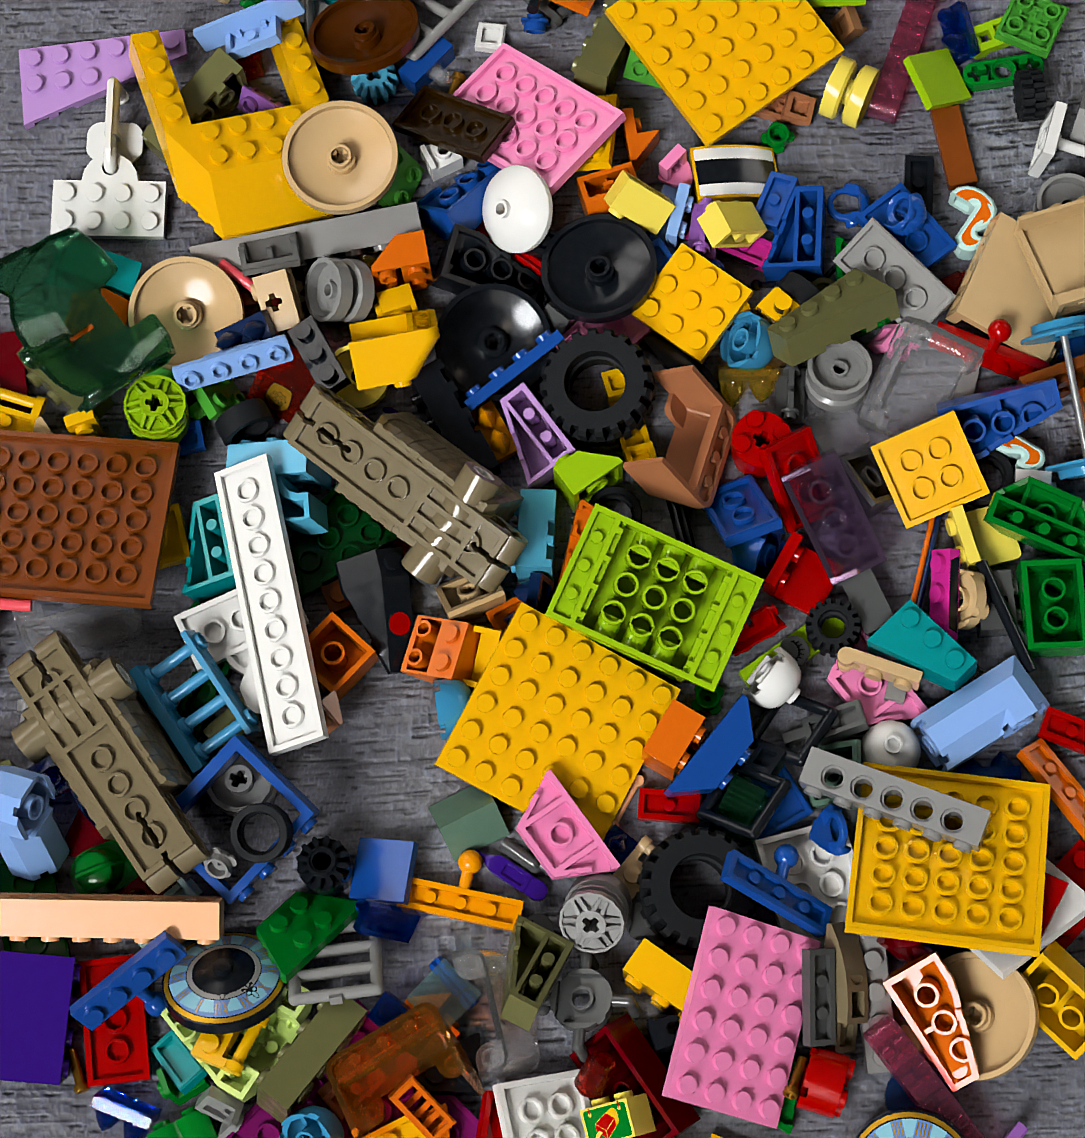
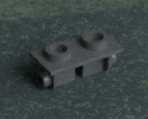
M786 364L784 368H776L775 414L782 418L786 424L804 425L805 369L798 368L797 365L791 367Z

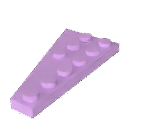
M185 29L159 32L171 67L188 60ZM130 36L20 49L19 63L23 121L26 130L34 127V123L48 117L53 119L59 116V112L73 106L78 108L107 94V81L110 77H116L122 85L128 82L131 84L137 82L138 80L129 57Z

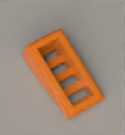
M411 1073L388 1095V1098L426 1138H441L456 1123L454 1118ZM414 1087L416 1091L403 1103L400 1098L409 1089ZM423 1096L426 1100L412 1113L409 1108ZM432 1105L435 1110L421 1122L418 1118ZM441 1115L444 1120L430 1132L427 1127Z

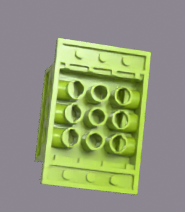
M595 503L544 616L572 628L573 631L608 650L618 653L622 657L681 683L687 680L714 692L764 579Z

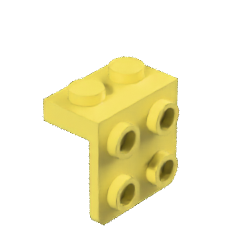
M963 505L950 509L947 519H945L947 533L950 537H953L956 546L954 549H960V564H962L963 569L977 571L978 569L975 564L984 559H987L989 566L992 567L1017 560L1021 556V549L1017 540L999 533L984 521L988 506L968 512L964 511Z

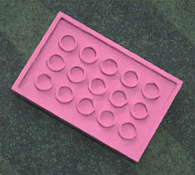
M504 42L452 94L514 117L516 125L487 161L500 169L513 165L527 166L534 169L547 183L551 197L626 120L624 112Z
M708 906L661 1096L777 1129L785 1097L783 1090L788 1085L803 1021L802 949L820 948L821 941L715 906Z

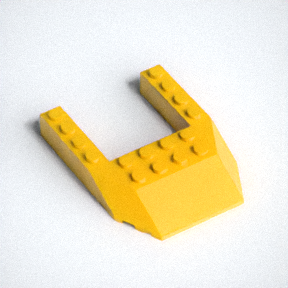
M298 16L281 23L282 42L270 47L291 105L191 124L159 31L153 30L130 35L129 57L177 195L185 204L189 203L198 212V216L205 223L210 224L214 232L223 240L332 218L334 214L317 211L302 202L290 188L282 165L283 144L294 122L309 109L319 104L330 102Z

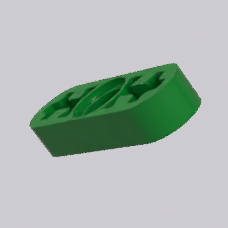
M1030 53L973 62L964 68L962 78L968 91L971 92L1013 86L1016 66L1017 71L1026 70V65L1031 64L1032 68H1040L1043 73L1044 61L1040 56ZM999 67H1005L1010 71L1011 75L1007 78H1000L995 74V70ZM987 70H990V71H989V79H990V80H988V75H986ZM971 73H975L976 77H980L979 81H974V78L970 77Z

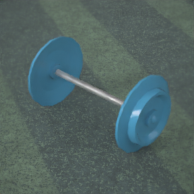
M1085 315L1065 318L1060 316L1058 319L1036 324L1031 327V336L1020 342L1021 345H1035L1060 340L1062 343L1083 459L1044 468L1045 471L1057 472L1059 480L1085 476V423L1069 344L1070 338L1085 335Z

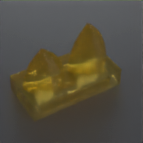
M717 366V378L720 381V389L724 400L731 408H734L742 398L746 381H749L752 394L759 402H764L772 393L775 381H778L779 369L776 366H766L759 369Z

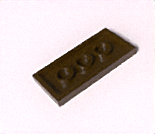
M426 85L419 90L392 123L396 132L482 164L488 160L516 125L514 117Z

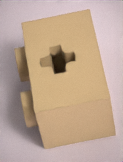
M291 268L281 269L252 278L253 284L250 285L254 301L259 302L261 311L267 309L276 332L293 328L305 319ZM275 297L282 299V303L278 306H272L271 300H274Z

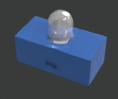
M441 37L419 60L413 61L409 59L398 70L400 83L414 95L424 85L428 86L432 81L439 86H447L451 82L452 77L445 68L455 59L453 45L444 37Z

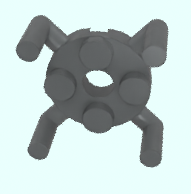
M583 951L580 954L579 968L566 973L567 976L560 982H556L539 1015H547L550 1011L549 1006H551L561 1026L573 1031V1051L581 1062H588L591 1059V1053L585 1046L586 1032L603 1028L608 1023L614 1007H625L633 1018L641 1015V1008L632 995L614 994L607 979L597 972L599 963L594 954ZM582 993L589 994L590 1001L586 1006H575V999L578 995Z

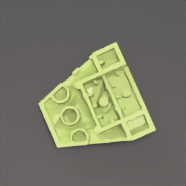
M301 986V992L309 991ZM287 992L282 1004L269 1016L270 1021L266 1028L261 1029L243 1063L245 1068L240 1077L198 1059L196 1060L220 1089L245 1103L256 1095L257 1086L259 1085L256 1083V1080L266 1067L272 1069L279 1060L276 1056L287 1042L292 1044L299 1036L296 1032L311 1012L313 1004L292 1006L288 1001ZM165 1008L160 1015L184 1045L192 1051L201 1033L179 1024L170 1015L167 1008ZM247 1029L240 1032L226 1059H232Z

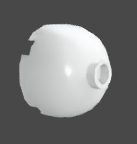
M782 647L775 648L774 651L778 654L773 658L767 655L754 669L747 680V683L751 685L749 690L743 688L742 693L751 702L760 707L771 709L780 707L785 702L791 704L801 692L798 688L801 681V670L797 661Z
M895 720L881 721L870 727L862 737L861 764L863 762H870L884 766L916 768L919 764L921 755L919 738L913 729L903 722Z

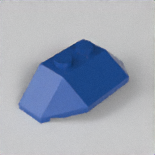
M742 694L663 794L667 797L711 793L717 787L722 790L734 776L729 771L736 763L741 766L752 753L748 749L754 739L747 696Z

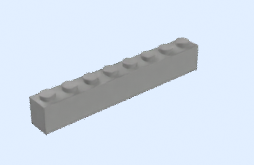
M413 201L226 240L222 239L190 246L189 249L191 257L205 259L217 266L224 258L242 271L238 251L239 243L297 232L303 264L300 266L306 265L305 259L316 257L317 259L325 257L334 258V254L345 252L346 257L363 254L362 248L373 246L374 251L384 250L395 235L423 230L418 202Z

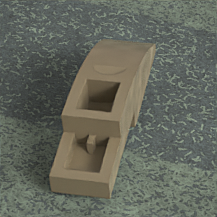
M845 922L827 923L824 938V948H835L836 1045L825 1046V1049L838 1053L855 1052L857 1025L868 1023L869 1007L868 983L863 953L857 934L844 932Z

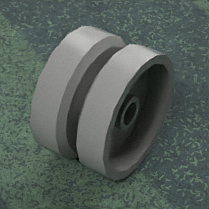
M1061 173L1050 177L1041 185L1031 211H1041L1053 204H1065L1084 196L1085 178L1073 173Z
M319 258L311 265L306 276L304 286L305 302L310 314L319 322L339 321L341 323L360 322L368 316L374 301L375 287L372 272L365 262L359 259Z
M851 339L843 344H830L826 346V352L809 359L805 374V390L809 399L818 408L828 412L843 413L856 408L863 402L868 392L869 381L872 375V360L868 351L859 342Z
M240 755L207 790V793L221 812L230 818H234L241 809L250 804L267 802L273 804L277 789ZM242 780H246V781H247L246 784H243V783H240V784H239V782L242 781ZM257 814L250 819L257 818L262 814Z

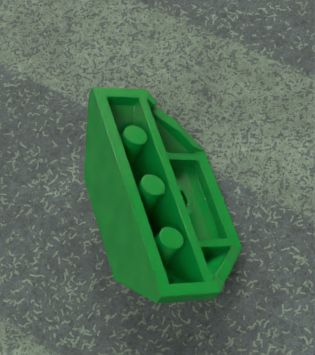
M1030 476L993 493L984 521L995 530L1055 557L1063 559L1081 558L1082 564H1085V502L1083 499Z

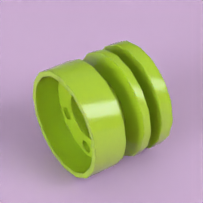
M157 374L144 376L136 380L128 388L123 401L124 413L135 439L179 443L187 434L190 425L189 408L180 385L169 377ZM155 404H160V406H157L156 411L151 410L155 407Z

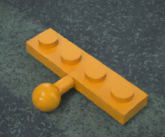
M466 850L458 858V866L462 871L458 887L413 877L408 905L397 904L396 906L512 932L518 914L522 916L525 902L470 890L473 875L481 869L483 861L477 851Z

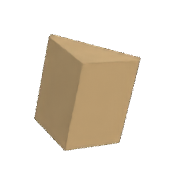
M462 575L440 584L438 588L434 587L449 620L470 622L486 615V612L506 602L505 593L501 585L495 593H491L478 585L475 586Z

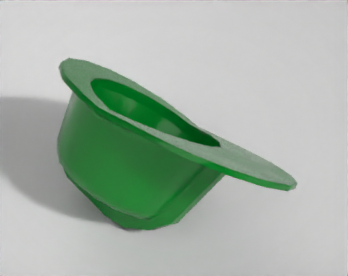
M116 840L107 841L79 854L72 863L70 871L71 882L80 894H109L126 887L139 876Z

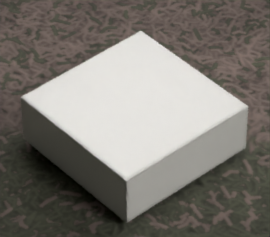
M479 22L475 51L494 53L503 42L505 43L506 25Z

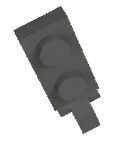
M859 699L835 707L839 714L818 747L869 729L864 709ZM814 714L801 719L802 723L797 725V729L783 733L782 736L786 748L794 752L801 750L823 716Z

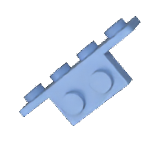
M265 0L193 29V36L204 51L208 52L225 45L226 53L234 60H238L281 43V23L304 14L305 7L300 0Z
M680 182L678 188L666 184L663 185L661 193L668 196L676 207L658 234L655 235L651 232L649 237L651 241L660 237L672 255L677 249L679 238L684 239L688 224V222H684L686 213L691 214L694 203V196H691V185Z
M282 334L203 355V358L173 366L172 373L182 391L187 392L292 361L294 357L286 335Z

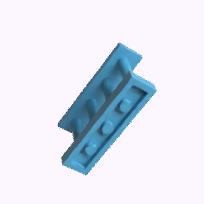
M184 630L180 633L186 642L184 646L153 668L148 667V665H136L128 672L191 771L199 773L210 762V753L242 730H244L246 735L257 734L261 730L257 725L259 721L256 714L249 707L246 708L207 650L208 642L200 632H195V630ZM193 654L203 669L170 693L165 692L159 684L161 681L160 677ZM210 679L219 695L187 718L181 717L175 708L177 707V702ZM227 704L236 720L204 743H198L192 734L194 732L193 728Z

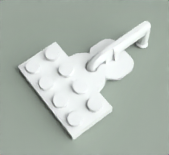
M110 77L107 81L105 122L92 125L87 133L86 151L92 160L84 169L82 180H53L50 235L53 238H57L58 234L69 238L166 240L168 184L166 181L139 180V174L133 163L143 154V131L137 124L119 122L120 105L127 103L129 94L116 77Z
M237 589L173 616L180 633L184 630L200 632L208 642L207 650L215 662L219 664L227 661L234 671L243 676L240 691L245 703L255 714H261ZM303 610L305 623L307 625L309 624V620ZM192 654L191 658L194 662L197 671L199 672L203 668L201 667L195 656Z

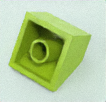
M576 451L572 455L565 454L555 462L553 467L554 486L575 513L579 500L583 499L589 503L591 497L600 489L616 486L623 481V461L620 457Z

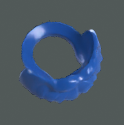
M850 182L846 183L843 188L837 189L830 194L827 199V211L835 220L845 222L846 228L855 227L858 225L855 220L856 215L871 205L870 196L864 187ZM841 194L854 196L858 199L859 211L847 214L839 213L833 206V200Z
M900 192L893 196L887 207L888 222L884 223V228L897 236H910L923 228L927 212L922 196L919 193ZM908 199V212L904 220L900 222L895 215L896 207L899 202Z
M830 804L813 821L809 840L828 853L836 856L845 855L851 851V847L846 845L848 839L847 824L841 813L842 808Z

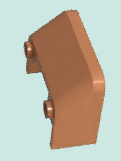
M694 365L655 371L653 376L669 393L664 409L666 416L675 426L665 458L657 457L624 462L623 468L650 496L695 509L708 508L713 503L731 446L732 432L737 424L735 413Z

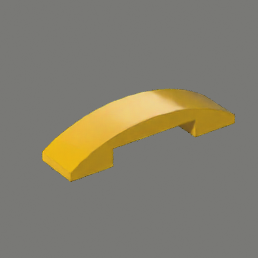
M619 369L601 372L609 407L620 399L625 390V378ZM646 424L640 430L635 427L631 431L632 437L627 440L623 436L618 438L626 462L657 458Z

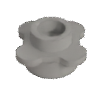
M211 847L209 849L210 857L203 861L206 872L217 879L230 877L232 867H235L238 863L237 858L234 855H230L227 851L221 850L219 847Z

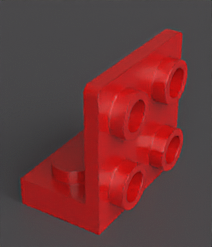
M792 531L764 581L763 592L809 615L810 609L816 608V603L819 601L822 604L825 603V599L828 598L842 573L843 567L803 546L804 536Z

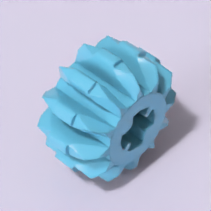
M392 64L375 72L351 75V84L354 86L353 91L355 95L361 96L364 103L372 99L373 104L377 105L378 99L381 98L387 102L389 100L388 94L395 95L396 86L399 83L396 67Z

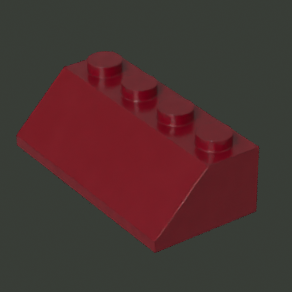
M628 1013L605 1025L585 1042V1046L591 1053V1059L588 1062H581L575 1052L569 1055L578 1069L583 1068L585 1079L598 1099L609 1096L610 1102L615 1101L614 1094L632 1090L633 1096L643 1093L647 1094L656 1131L632 1138H676L701 1119L691 1104L661 1096L668 1070Z

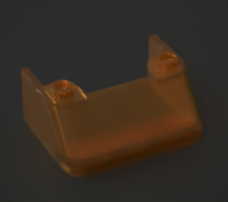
M428 1002L416 1005L338 1052L329 1059L326 1065V1075L354 1138H372L369 1130L379 1125L386 1115V1106L382 1097L392 1092L410 1073L416 1077L436 1065L438 1071L444 1077L456 1078L463 1075L479 1096L485 1093L466 1052L441 1012L435 1005Z

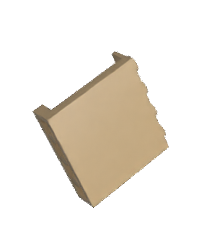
M1085 195L1065 204H1053L1041 211H1028L1018 217L1014 229V235L1054 320L1060 316L1064 318L1085 311Z
M1000 212L989 221L956 293L958 298L951 304L945 319L953 324L963 320L987 334L988 327L992 321L1004 319L1011 325L1012 334L1003 343L1017 351L1050 362L1056 353V348L1054 347L1056 341L1035 345L1020 344L1021 340L1031 336L1032 326L1054 319L1014 235L1017 220Z

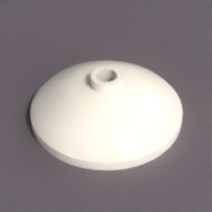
M521 165L508 166L500 170L491 179L486 188L482 205L485 229L493 243L506 252L525 253L536 248L547 235L552 221L553 203L549 187L543 177L534 169Z

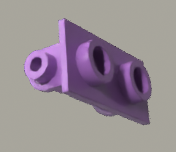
M242 86L238 109L246 114L285 107V105L278 101L273 103V98L260 91L258 87Z
M704 197L698 204L693 203L687 246L707 260L715 259L716 248H712L697 220L706 211V206L713 202L712 198Z

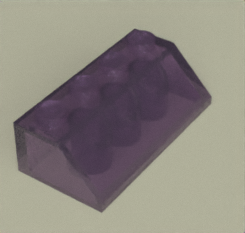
M831 448L808 459L780 477L832 585L888 560L835 448Z

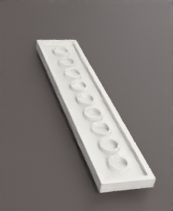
M265 453L215 472L214 476L268 752L270 755L277 756L329 738L272 456Z

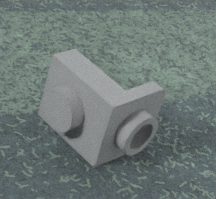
M213 1085L198 1098L194 1108L222 1122L218 1138H226L231 1132L236 1133L244 1119V1115L241 1114L244 1102Z

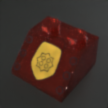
M293 356L294 359L292 361L259 370L246 397L247 400L252 398L264 400L273 415L290 423L297 411H302L300 405L313 384L316 383L304 361Z

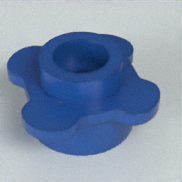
M529 13L527 17L521 18L524 32L544 34L546 33V27L550 26L549 19L544 18L543 14Z

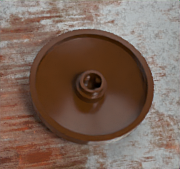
M337 0L326 7L315 18L309 29L308 43L313 58L324 69L344 75L366 74L384 69L408 54L419 38L421 25L417 10L410 0Z

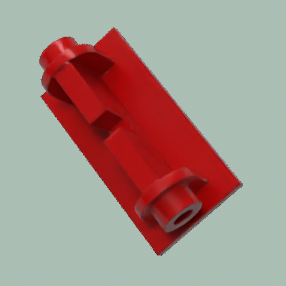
M765 604L749 614L752 624L748 626L747 622H745L732 651L735 657L749 651L754 645L775 636L780 630L787 627L777 616L779 612L774 604L769 606Z

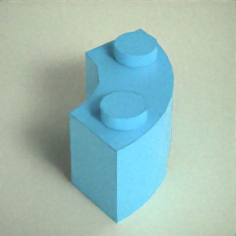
M281 475L276 476L285 525L298 533L308 535L329 532L327 506L309 492L300 493L297 487Z

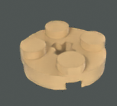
M960 569L958 630H970L979 623L980 619L987 618L989 614V605L986 602L985 577L980 572Z

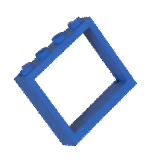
M234 735L175 800L184 814H186L231 764L242 755L301 813L292 823L293 838L290 847L283 854V857H286L297 846L295 839L302 832L306 835L314 828L313 826L318 822L315 818L321 811L243 735ZM278 839L270 846L269 849L275 846V844L278 842ZM277 859L266 863H255L233 888L224 879L210 876L206 872L203 862L194 869L229 904L239 900L243 903L255 891L252 886L259 878L265 880L275 870L276 866L273 863Z

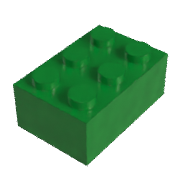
M1082 559L1020 561L1015 570L1018 584V608L1021 609L1022 614L1020 632L1032 658L1084 656L1085 590Z

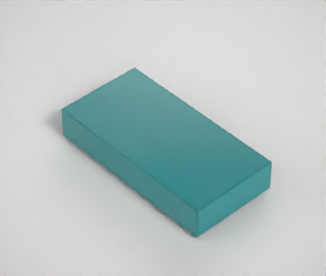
M172 1029L150 1048L177 1088L184 1095L208 1075L206 1070L190 1054L191 1051Z

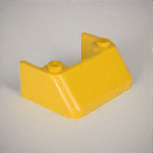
M434 309L349 323L352 342H348L357 389L363 390L394 384V387L399 388L412 384V380L418 376L440 337Z

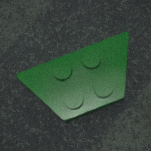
M296 891L257 926L256 936L261 945L267 949V955L271 963H275L282 982L286 984L356 919L363 912V903Z

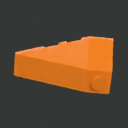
M935 951L915 958L889 973L882 984L951 1091L955 1092L980 1078L955 979L938 952Z

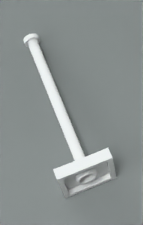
M1056 101L1042 122L1027 175L1039 178L1057 149L1085 158V145L1061 138L1060 131L1068 104Z

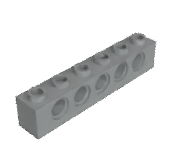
M813 746L810 749L798 780L800 786L805 788L803 792L807 795L821 799L822 795L833 798L835 805L845 809H851V806L863 809V815L875 820H880L881 816L893 820V826L905 831H910L911 827L923 831V837L935 842H940L941 838L953 842V848L965 853H971V850L980 851L992 818V812L988 809ZM831 774L843 776L842 783L836 787L827 785L826 780ZM862 784L870 785L873 788L872 793L865 798L857 796L856 789ZM891 795H898L903 801L899 807L892 809L885 805L886 799ZM920 806H928L933 810L932 815L924 820L917 818L915 811ZM950 817H958L963 821V824L958 830L952 831L945 827V822Z

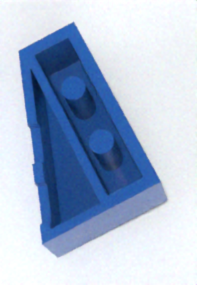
M794 186L783 213L781 225L777 235L773 238L771 250L762 266L766 281H780L788 272L798 273L807 280L824 277L827 202L824 186Z

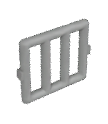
M410 0L443 19L433 29L420 22V35L424 38L405 57L413 61L419 60L477 0H461L452 10L434 0Z
M376 917L353 920L340 934L369 931L368 940L329 944L313 958L319 959L369 952L370 961L300 970L288 981L289 1003L292 1006L330 1002V1005L343 1004L345 999L380 995L383 992L381 921ZM370 974V983L301 992V983Z

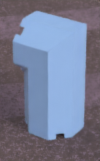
M1013 655L913 718L910 726L913 730L919 729L920 735L917 737L919 738L920 747L935 767L942 764L944 767L941 771L951 772L988 747L999 742L1002 737L1005 739L1034 720L1032 715L1036 712L1041 715L1048 709L1050 704L1017 657Z
M0 765V853L12 875L30 881L40 879V874L48 871L49 874L57 872L70 850L65 840L64 832L53 812V807L49 805V798L55 799L56 794L49 776L15 766Z

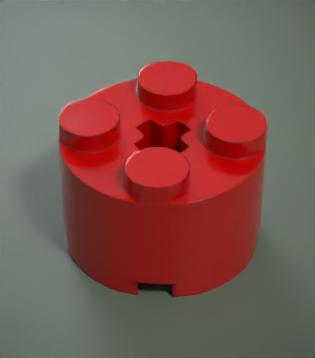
M752 410L737 422L732 432L730 449L734 464L739 471L745 475L752 474L754 478H764V476H767L758 449L791 433L790 427L782 418L771 412ZM760 442L764 443L761 445V447L756 446V444H759Z
M817 1046L811 1047L808 1056L810 1060L803 1073L796 1108L832 1119L834 1116L840 1117L848 1096V1090H844L843 1087L847 1088L849 1079L852 1078L856 1060L850 1059L848 1055Z

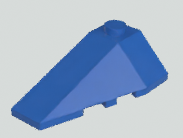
M1055 378L966 395L936 403L938 416L954 410L976 460L984 458L991 451L1004 443H1008L1024 430L1035 426L1063 408Z

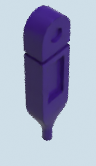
M478 849L475 850L481 855L488 870L497 878L522 894L524 893L525 896L533 901L541 902L547 897V887L539 879L534 878L531 874L500 855L485 854Z

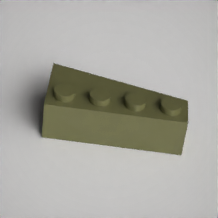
M619 0L605 1L602 17H596L592 28L593 34L586 36L582 46V54L575 57L571 67V72L575 73L574 83L596 96L607 95V93L612 94L619 69L623 70L630 49L628 43L605 15V10Z
M221 47L217 48L180 90L191 124L225 118L238 106L242 86L249 87L243 67ZM151 122L142 133L147 148L167 165L153 123Z
M854 268L767 328L773 356L793 367L826 352V346L830 344H843L850 341V335L862 329L869 332L878 328L877 322L886 318L890 321L899 318L900 313L896 292L889 285Z
M345 999L343 1004L330 1005V1002L319 1003L316 1008L318 1013L312 1020L306 1018L296 1032L299 1036L292 1044L287 1042L276 1056L279 1059L272 1069L266 1067L257 1078L256 1083L259 1085L257 1086L256 1104L281 1124L291 1115V1109L296 1103L302 1105L305 1103L315 1085L313 1082L315 1077L321 1079L326 1075L335 1060L332 1057L336 1052L340 1055L365 1023L367 1010L353 999Z

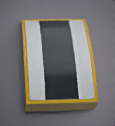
M736 144L711 145L708 148L706 146L689 148V162L697 204L702 201V198L709 197L713 199V202L717 200L721 202L738 200L739 202H752L756 206L770 172H777L773 148Z

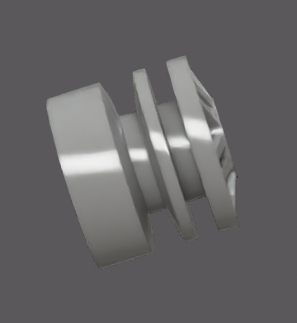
M608 872L580 876L575 879L567 893L559 917L562 935L565 939L575 943L573 947L580 951L594 954L608 951L617 945L624 933L632 904L629 889L623 881Z

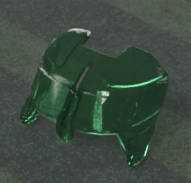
M67 228L45 237L28 248L23 247L0 258V293L9 298L10 319L15 333L24 347L19 352L21 361L31 369H41L56 385L70 394L84 397L83 402L77 409L79 412L85 411L88 413L118 390L167 364L176 352L169 333L156 315L150 314L132 327H127L101 295V288L114 276L118 267L106 252L78 228ZM90 324L94 326L93 329L77 340L71 341L69 339Z

